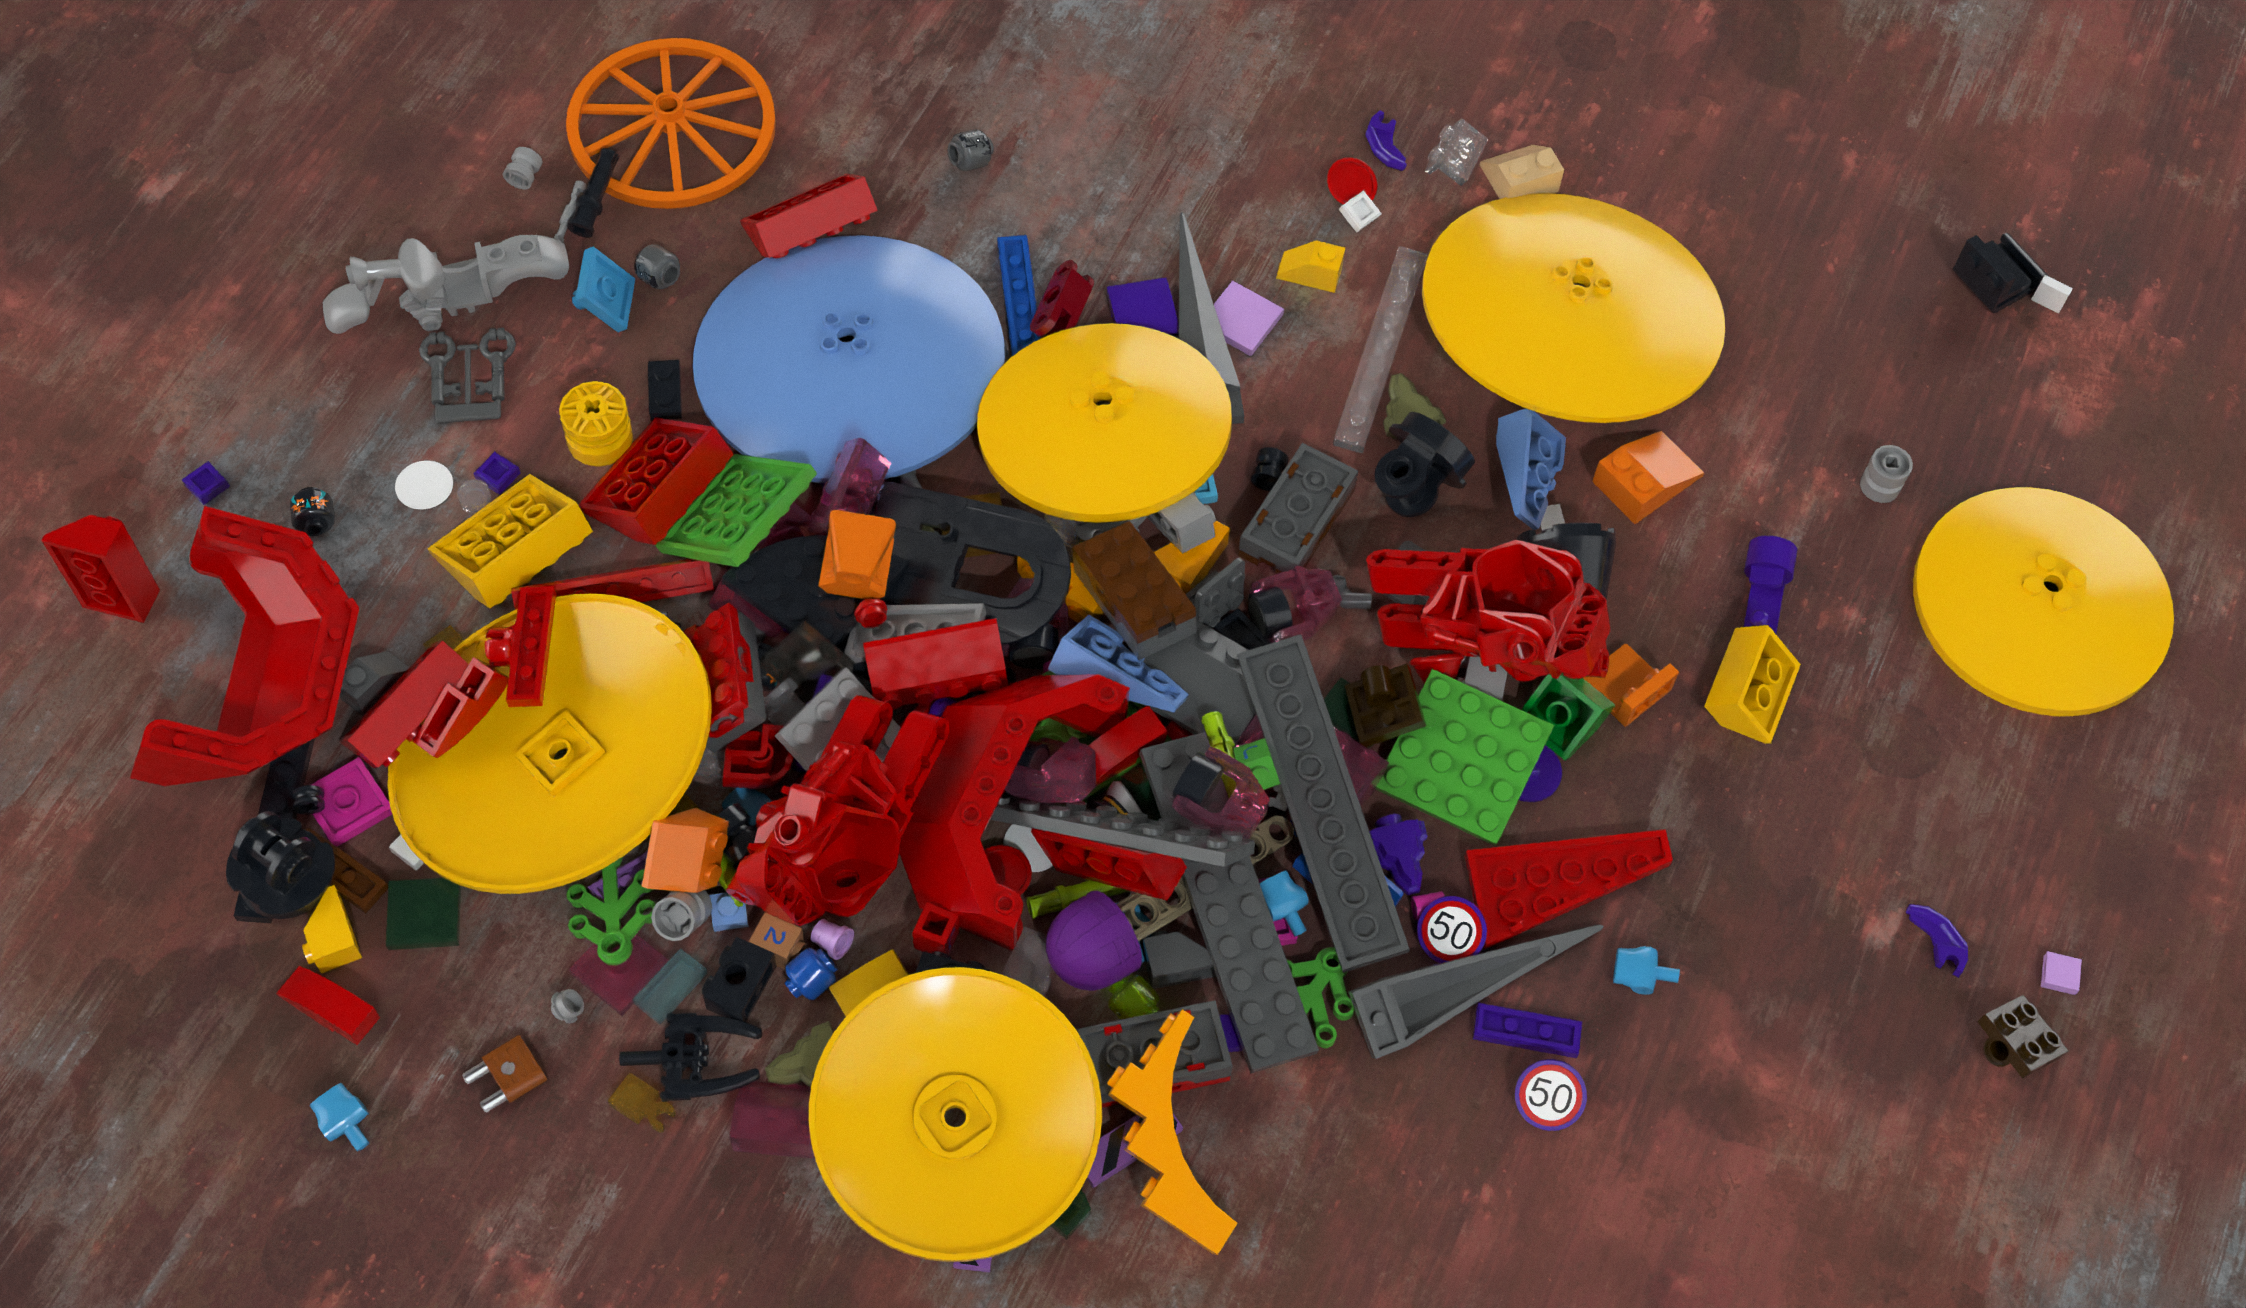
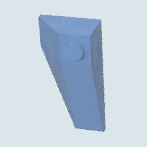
M1525 408L1498 418L1496 446L1514 514L1531 529L1536 530L1539 529L1548 506L1547 494L1555 488L1556 481L1554 476L1556 472L1562 470L1564 465L1566 437L1535 411Z
M1087 615L1061 639L1048 667V670L1056 675L1099 674L1130 687L1129 701L1170 712H1175L1189 695L1163 671L1148 667L1144 663L1145 658L1138 660L1135 654L1122 644L1124 639L1116 630L1091 615Z

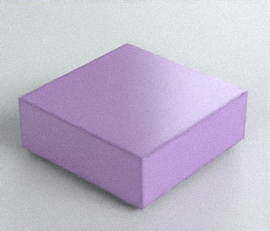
M2047 951L2043 956L2041 987L2076 995L2080 987L2082 959Z

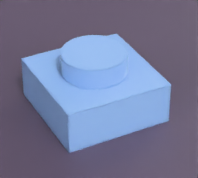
M727 892L709 895L712 903L711 916L714 932L749 927L747 908L744 903L741 907L736 906Z

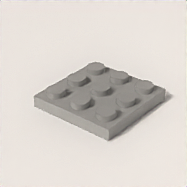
M845 667L775 737L807 771L810 765L821 757L851 700L856 695L873 699L874 697ZM893 719L875 752L881 762L884 761L901 729Z

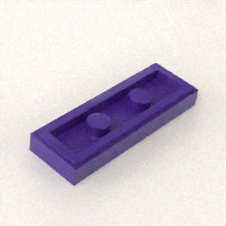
M1478 1003L1473 1040L1577 1058L1580 1049L1582 1021Z

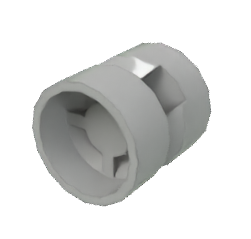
M1885 445L1876 449L1860 480L1861 490L1866 497L1879 503H1887L1896 499L1912 471L1913 462L1910 455L1902 448L1893 445Z
M705 890L698 893L671 891L654 906L651 916L653 927L665 939L671 941L683 940L707 921L712 910L711 898Z

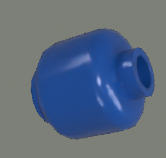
M806 948L785 966L788 979L784 983L796 998L803 995L806 999L815 1000L836 982L835 972L838 968L823 949L819 948L816 951L812 948Z

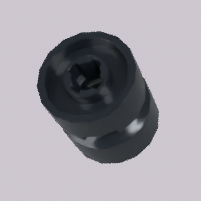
M738 802L727 807L717 815V817L729 821L727 829L728 841L723 855L733 868L738 867L743 857L750 855L747 846L749 843H754L757 833L756 825H750L751 816Z

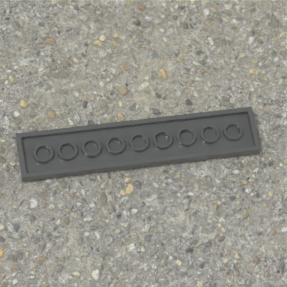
M1296 635L1237 654L1342 972L1351 971L1408 953L1410 949L1302 635Z
M1205 732L1140 750L1139 755L1161 818L1176 819L1179 821V825L1186 827L1194 824L1207 825L1211 827V832L1221 834L1222 831L1241 832L1231 803H1229V797L1222 778H1220L1213 793L1199 811L1194 810L1188 805L1185 808L1180 807L1181 801L1172 796L1179 778L1196 753L1201 752L1209 758L1213 755ZM1250 856L1225 867L1182 858L1187 866L1182 878L1250 1074L1317 1054L1319 1049Z

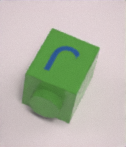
M1265 738L1233 748L1248 795L1280 784Z

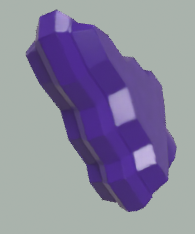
M1399 814L1384 816L1376 821V829L1369 831L1381 867L1390 871L1394 883L1406 895L1419 893L1423 874L1419 862L1425 854L1423 842L1428 837L1424 821H1419L1418 819L1403 821Z

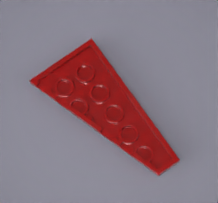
M1666 829L1466 850L1465 860L1474 904L1482 912L1487 925V937L1483 949L1485 950L1669 867L1673 857Z

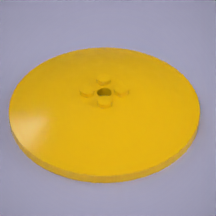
M1113 323L1092 324L1062 330L1043 337L1021 349L990 380L982 396L977 415V430L983 459L991 474L1008 493L1033 509L1048 515L1068 520L1095 523L1118 522L1148 516L1159 512L1196 491L1208 480L1221 463L1227 451L1232 429L1231 402L1228 390L1220 374L1206 357L1186 342L1164 332L1142 326ZM1103 400L1110 402V404L1108 405H1096L1097 402Z
M2014 487L1993 490L1971 497L1955 506L1936 523L1927 536L1915 564L1913 577L1915 608L1926 637L1937 654L1950 669L1970 686L2004 705L2022 711L2048 716H2079L2100 712L2116 706L2132 697L2144 687L2162 664L2170 647L2174 625L2173 603L2165 576L2154 556L2138 536L2114 516L2096 505L2066 493L2032 487ZM2044 582L2054 583L2059 591H2049L2045 587Z
M955 967L925 970L893 981L872 993L844 1018L832 1034L817 1064L811 1085L809 1099L811 1145L820 1174L832 1197L845 1214L874 1239L905 1254L927 1260L968 1262L987 1259L1020 1247L1040 1235L1068 1209L1079 1194L1096 1157L1101 1134L1102 1099L1099 1080L1091 1056L1077 1030L1053 1003L1034 989L1002 974L982 969ZM958 1108L964 1112L966 1120L961 1126L952 1127L946 1123L944 1116L949 1109Z

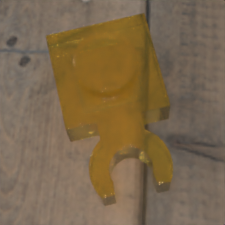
M630 1072L608 1100L609 1106L636 1124H639L645 1116L648 1118L652 1129L660 1133L665 1129L663 1124L656 1120L657 1116L661 1113H667L674 1118L676 1115L671 1104L656 1102L660 1096L656 1089Z

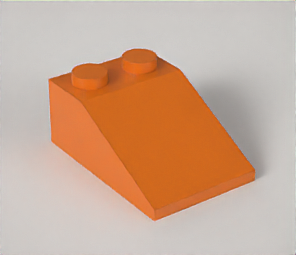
M1662 431L1624 444L1600 460L1592 482L1636 524L1703 477L1704 472Z

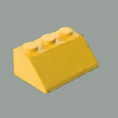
M1769 625L1735 628L1704 707L1722 727L1764 744H1770L1801 664Z

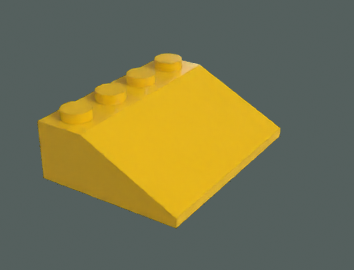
M529 474L427 549L476 600L491 609L493 606L502 603L511 594L512 588L529 583L533 576L545 567L553 565L569 549L581 544L584 538L590 535L593 530L576 501Z

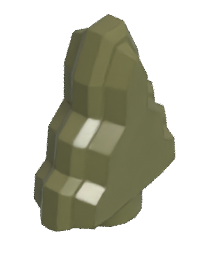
M1402 373L1391 375L1388 389L1391 401L1386 405L1387 417L1383 420L1387 437L1397 439L1389 431V427L1392 424H1401L1410 412L1423 414L1440 425L1446 423L1440 407L1433 406L1427 396L1418 394L1414 383Z
M827 1021L812 1027L811 1034L799 1039L793 1051L779 1055L765 1068L768 1082L783 1085L803 1082L811 1088L822 1052L834 1033L830 1022Z

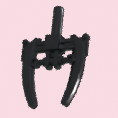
M668 1013L666 1019L670 1025L665 1029V1039L669 1038V1043H663L662 1050L620 1052L619 1055L620 1066L662 1064L664 1072H666V1077L661 1076V1083L665 1088V1091L660 1093L662 1102L691 1100V1098L706 1097L730 1092L760 1078L759 1070L754 1068L735 1075L702 1079L701 1070H703V1067L708 1066L709 1063L707 1057L709 1055V1046L703 1042L707 1035L706 1032L736 1034L753 1039H760L763 1033L762 1029L755 1025L730 1017L697 1015V1013ZM686 1034H694L695 1042H693V1045L685 1043ZM687 1067H691L693 1073L690 1074L689 1079H682L683 1071Z

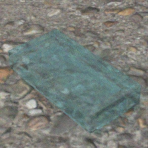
M680 948L632 999L633 1003L658 1024H661L666 1019V1015L671 1013L708 974L707 969Z

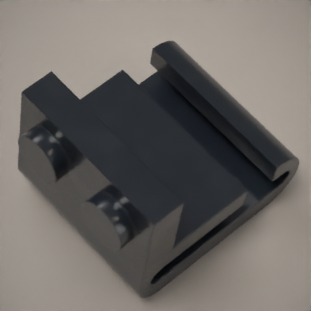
M2009 233L2002 234L2000 238L2002 243L1998 245L1993 240L1984 243L1977 235L1968 239L1953 267V271L1992 313H1996L2035 292L2045 275L2049 276Z

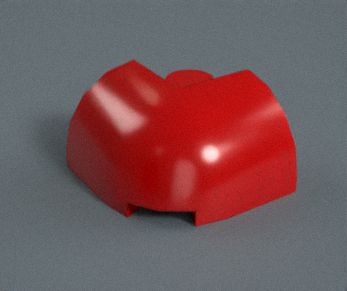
M763 724L762 732L748 731L727 744L723 769V787L763 789L774 787L786 778L794 757L775 737L784 725Z

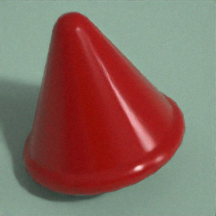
M1457 653L1412 658L1409 664L1415 669L1424 684L1432 669L1456 680L1461 662L1465 656Z

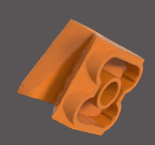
M832 510L829 515V530L818 586L826 593L860 599H880L885 597L894 544L893 536L896 529L895 520Z

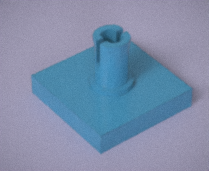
M594 246L584 250L578 287L573 292L572 303L579 310L586 308L616 332L626 330L628 326L635 278Z

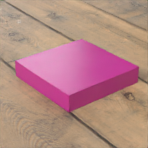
M360 757L311 784L323 788L324 797L322 799L325 802L324 810L312 815L330 843L336 847L392 815L388 799Z

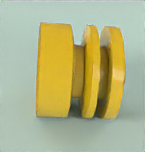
M592 381L582 383L570 389L562 398L559 407L560 420L568 449L575 459L590 466L611 465L632 445L633 432L626 400L619 389L609 383Z

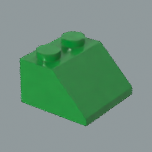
M1561 673L1558 679L1552 678L1548 674L1521 710L1554 725L1546 746L1566 761L1598 730L1616 705L1585 679H1571Z

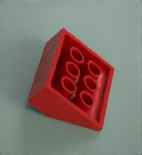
M655 417L579 503V507L583 513L637 542L656 545L666 537L668 530L674 523L686 514L687 508L692 502L705 492L707 485L725 468L726 463L734 454L713 426Z

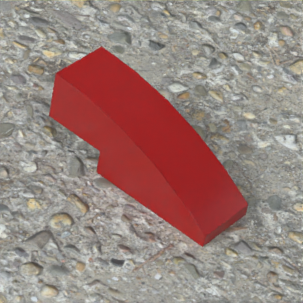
M473 657L457 685L454 686L449 683L445 685L412 742L435 758L442 756L464 738L488 713L508 685L509 677L488 663Z
M1145 706L1094 740L1062 766L1061 770L1079 796L1136 764L1137 758L1140 757L1141 749L1164 743L1167 730L1151 707Z
M299 966L276 993L280 998L331 1032L336 1031L355 1045L361 1042L380 1019L375 1007L338 984L302 966Z

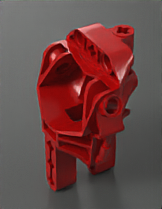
M1513 540L1489 549L1460 548L1459 553L1382 549L1370 553L1366 558L1371 587L1376 593L1429 596L1425 605L1393 603L1385 605L1378 610L1377 616L1382 640L1387 646L1450 650L1461 656L1480 657L1481 664L1485 667L1488 666L1490 672H1496V664H1499L1518 681H1530L1548 674L1552 678L1558 679L1561 673L1571 679L1583 677L1605 678L1607 675L1609 653L1606 647V639L1611 629L1607 600L1590 583H1584L1582 566L1579 559L1566 550H1557L1520 540Z
M856 695L849 703L821 757L810 765L800 784L795 783L791 787L783 786L780 792L788 796L768 802L760 808L756 817L757 833L755 841L747 846L750 855H746L739 862L737 871L726 892L742 903L761 907L764 912L797 926L805 925L820 918L825 911L842 917H851L858 914L865 908L866 904L897 867L901 837L914 814L911 807L948 738L950 730L948 720L943 717L913 710L906 717L884 761L881 762L875 752L892 721V706L888 702Z

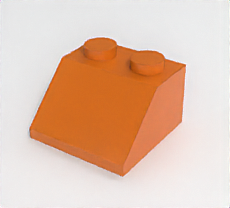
M697 808L667 816L665 819L654 820L642 887L698 893L717 886L722 874L721 862L723 851L728 841L727 829L729 821Z

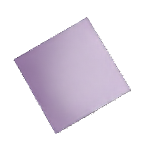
M1234 281L1228 285L1214 303L1226 343L1249 356L1254 354L1284 313V308Z

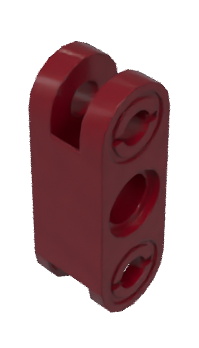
M1071 259L1063 262L1055 270L1032 319L1030 330L1038 337L1074 328L1092 291L1094 279L1088 274L1081 276L1076 272L1078 266Z

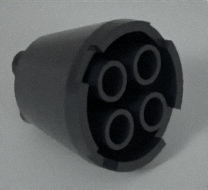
M1564 523L1555 524L1553 528L1545 529L1540 534H1536L1535 530H1528L1517 537V540L1557 550H1566L1579 559L1582 566L1584 583H1590L1607 600L1616 549L1615 528H1608V531L1601 530V524Z

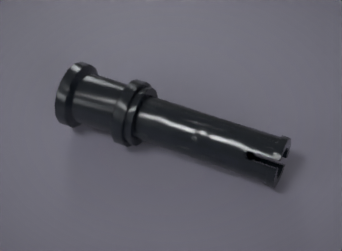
M601 149L584 195L577 199V209L574 217L568 221L567 228L578 236L592 237L596 217L601 215L603 211L602 198L619 159V155L615 154V151L611 149Z

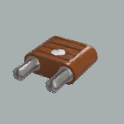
M519 1034L482 1056L483 1062L462 1074L465 1082L470 1084L490 1072L501 1089L480 1102L484 1112L492 1110L506 1100L512 1103L548 1081Z

